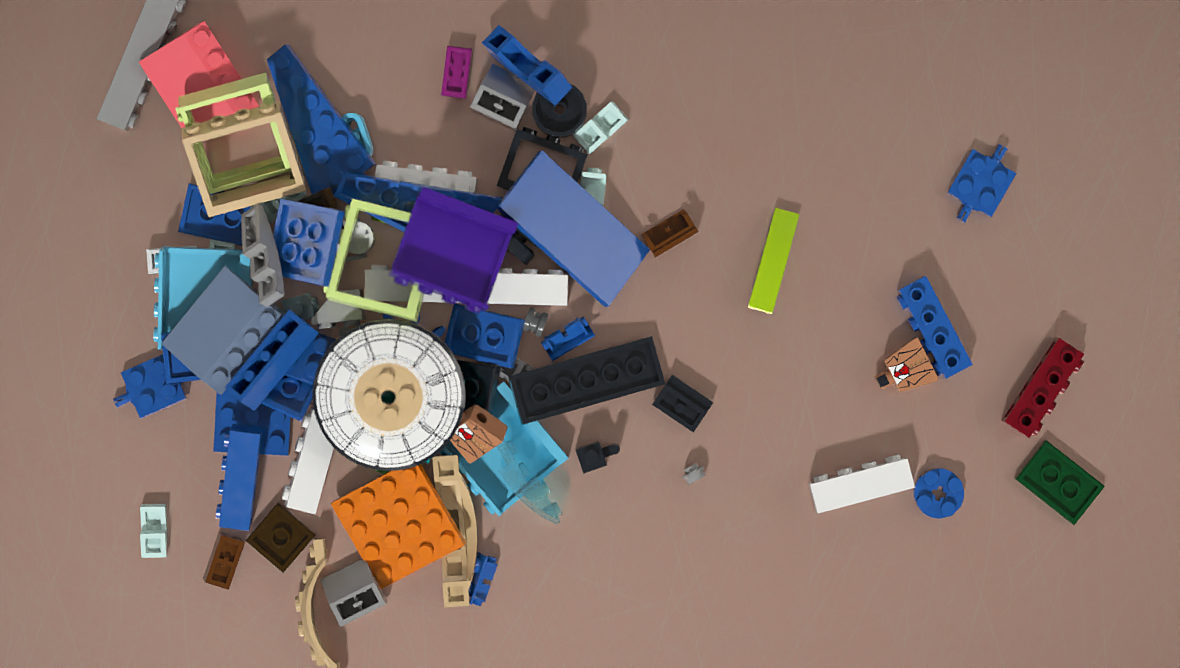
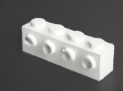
M383 161L382 165L376 164L375 177L476 193L477 178L472 177L473 172L458 170L457 175L447 174L448 169L433 167L432 172L423 171V166L408 164L407 168L397 167V162Z
M310 407L309 413L306 412L302 420L301 427L305 428L303 436L298 437L295 445V451L298 452L296 461H291L288 475L291 476L289 485L284 486L281 499L285 500L284 504L288 508L316 514L334 447L322 433L314 413V408Z
M900 454L885 458L886 462L878 465L876 461L861 464L862 469L852 471V467L838 470L837 476L828 478L827 474L813 477L814 482L808 484L816 512L822 513L915 488L908 459L905 457L901 458Z

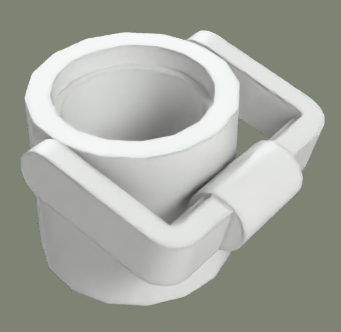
M359 218L356 220L348 252L356 254V256L346 257L345 262L367 258L365 253L369 252L375 243L373 230L367 224L360 222Z

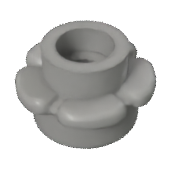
M697 463L684 470L686 475L682 479H686L688 485L706 476L703 470L705 467H699Z

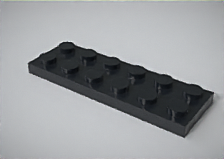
M652 336L508 376L521 425L665 385Z

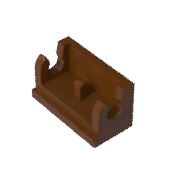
M683 209L642 233L641 236L656 258L698 233V230L688 213Z
M219 531L203 576L204 582L229 590L245 542L238 537L234 538Z

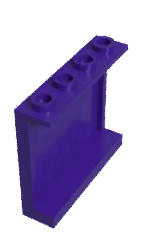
M422 187L418 191L388 276L393 277V282L397 284L417 286V291L427 295H432V293L442 296L441 300L451 304H456V302L466 305L465 309L475 313H480V310L485 311L489 308L487 304L511 236L515 233L518 223Z

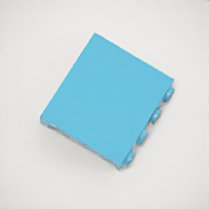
M162 246L159 253L155 254V268H159V278H155L154 291L158 293V302L154 304V317H158V327H154L153 339L154 342H158V349H162L161 333L171 332L224 266H227L252 286L250 258L243 255V250Z
M505 381L497 387L493 416L508 426L503 442L471 464L467 462L451 441L439 452L442 456L458 455L459 472L461 475L464 474L470 481L467 486L476 496L480 493L486 500L483 503L486 509L492 515L497 513L498 516L502 515L504 511L569 458L539 421L521 425L512 390Z

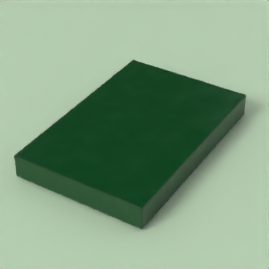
M1047 440L1043 441L1014 478L1072 525L1077 523L1105 487Z

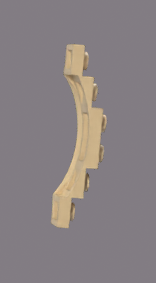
M458 455L434 456L432 458L436 491L466 541L465 546L441 558L444 608L470 606L469 587L473 579L477 557V524L474 505L468 486L459 472Z
M325 537L315 538L313 545L309 546L311 560L315 559V564H308L306 570L302 571L305 587L304 590L299 591V596L295 597L296 611H301L302 621L298 622L299 636L304 637V642L310 643L311 658L316 660L317 666L327 665V668H340L339 661L333 662L325 651L314 619V587L318 575L328 562Z

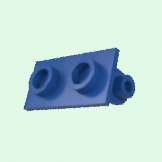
M584 316L580 319L577 317L572 322L563 326L566 330L563 333L558 329L544 337L545 340L541 344L552 362L595 336Z
M478 551L474 575L469 587V600L471 605L481 606L482 602L486 601L490 585L483 583V580H493L498 564L496 563L497 558L487 557Z

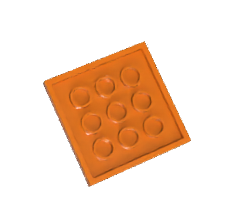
M421 464L408 469L388 471L330 503L362 559L367 561L381 589L466 544L465 539Z

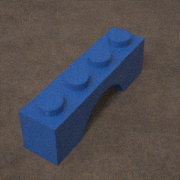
M500 25L482 42L496 61L553 105H556L572 88L558 69L546 60L542 62Z

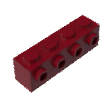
M1055 337L1001 421L1027 438H1030L1031 435L1036 436L1043 426L1041 420L1045 414L1050 415L1057 404L1054 400L1058 394H1063L1069 387V377L1073 372L1077 373L1082 367L1084 353L1061 338Z

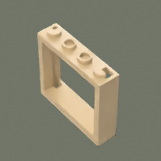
M280 101L268 105L263 103L259 107L249 110L240 109L235 114L215 116L209 121L202 123L193 122L191 126L181 128L182 142L208 217L306 191L305 179ZM276 121L292 173L210 195L193 144Z

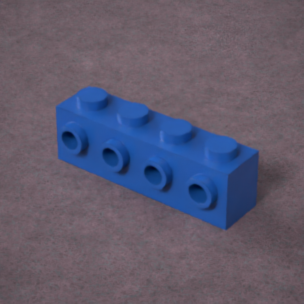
M923 276L898 289L899 295L896 296V299L902 310H908L911 316L908 318V322L914 332L919 331L922 337L920 343L925 353H930L934 360L931 365L936 375H942L944 379H947L973 365L927 277Z
M289 309L226 385L225 389L242 404L255 411L319 332Z
M233 424L230 432L226 431L224 446L228 447L227 456L223 455L221 470L225 471V478L220 480L218 491L219 495H223L222 504H217L216 518L220 519L219 527L250 530L263 428Z

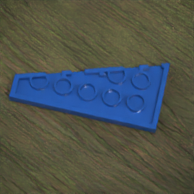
M285 44L271 55L267 62L311 194L331 188L334 196L345 172L363 175L376 163L290 45Z
M348 172L344 173L334 194V197L350 205L352 199L408 213H411L418 191L422 187L493 214L496 211V206L502 199V197ZM365 212L403 232L406 228L407 222Z

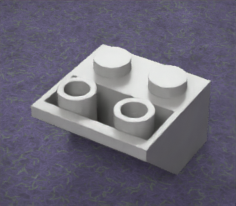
M492 64L470 107L472 110L517 130L535 90L512 72Z
M362 289L338 291L364 298ZM327 300L311 321L312 324H318V329L335 328L336 322H343L344 326L360 325V320H366L365 309Z
M363 559L320 579L329 605L340 627L386 605L388 602L367 561Z

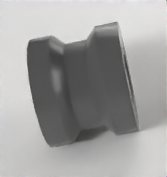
M530 307L523 331L527 332L530 330L536 336L541 337L549 314L545 312L542 314L538 313L534 308Z

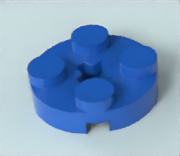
M942 468L931 469L917 479L913 489V497L917 506L925 515L937 519L950 517L955 514L963 503V484L949 470ZM942 486V491L946 493L945 497L935 500V495L932 494V491Z

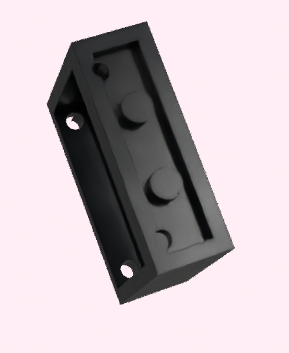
M523 127L522 130L517 129L496 186L509 191L515 181L509 180L508 176L521 140L578 159L572 178L577 183L579 182L588 154L583 153L585 148L578 145L570 144V147L561 145V140L549 135H547L546 139L536 136L538 131L527 127Z

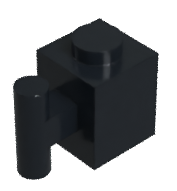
M596 441L576 448L575 451L583 474L607 466L605 458L618 454L620 452L619 445L613 443L601 448L600 442Z

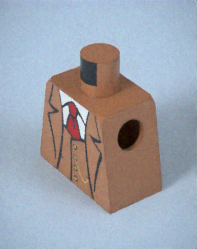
M918 337L912 338L882 360L887 370L874 376L881 390L894 384L898 392L939 380Z
M473 405L463 412L459 427L450 441L467 462L471 464L503 442L508 426L480 406Z

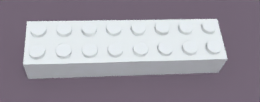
M371 265V270H365L364 298L374 301L408 302L413 285L403 286L393 282L394 278L388 276L390 270H388L386 265ZM500 268L488 304L567 306L568 275H563V270H548V275L538 274V269H523V274H513V269ZM432 293V295L424 294L422 301L448 303L441 300L442 296L436 293Z

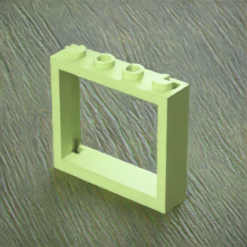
M267 73L178 97L179 107H175L179 122L184 121L185 127L191 126L195 122L191 109L255 91L260 92L263 103L267 105L275 103L276 100ZM276 121L271 122L270 125L281 156L221 173L213 174L202 141L193 144L210 194L292 171Z
M352 199L351 205H347L344 211L343 219L346 220L344 230L341 229L338 241L340 246L338 253L335 255L329 287L324 286L327 299L417 322L424 293L417 291L418 287L415 285L412 287L407 309L337 291L359 210L408 222L411 214Z

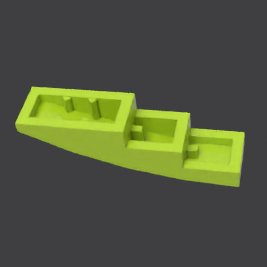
M775 207L748 308L769 314L773 313L799 214Z

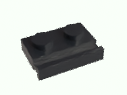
M671 375L652 405L694 433L714 402L674 375Z

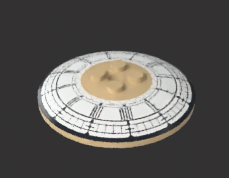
M374 320L348 330L328 348L315 373L312 391L313 408L322 433L341 455L358 465L382 471L403 470L428 461L438 454L454 436L464 411V379L461 368L452 351L438 336L428 329L404 320ZM383 391H393L396 395L395 401L390 404L383 402L381 399Z

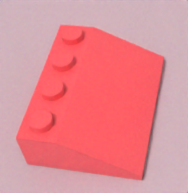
M201 21L138 62L181 128H184L185 124L184 121L179 122L175 107H179L178 97L242 79L205 21ZM248 93L191 109L194 121L202 123L209 121L215 116H227L235 114L240 109L249 110L257 108L259 105L253 95Z

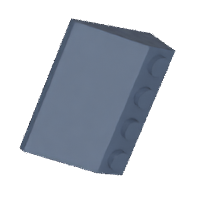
M224 266L161 344L198 378L222 395L226 390V385L284 317L285 313L274 303L268 307L260 304L259 291L227 266Z

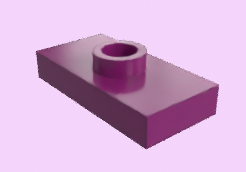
M447 46L441 96L466 99L472 57L471 48Z

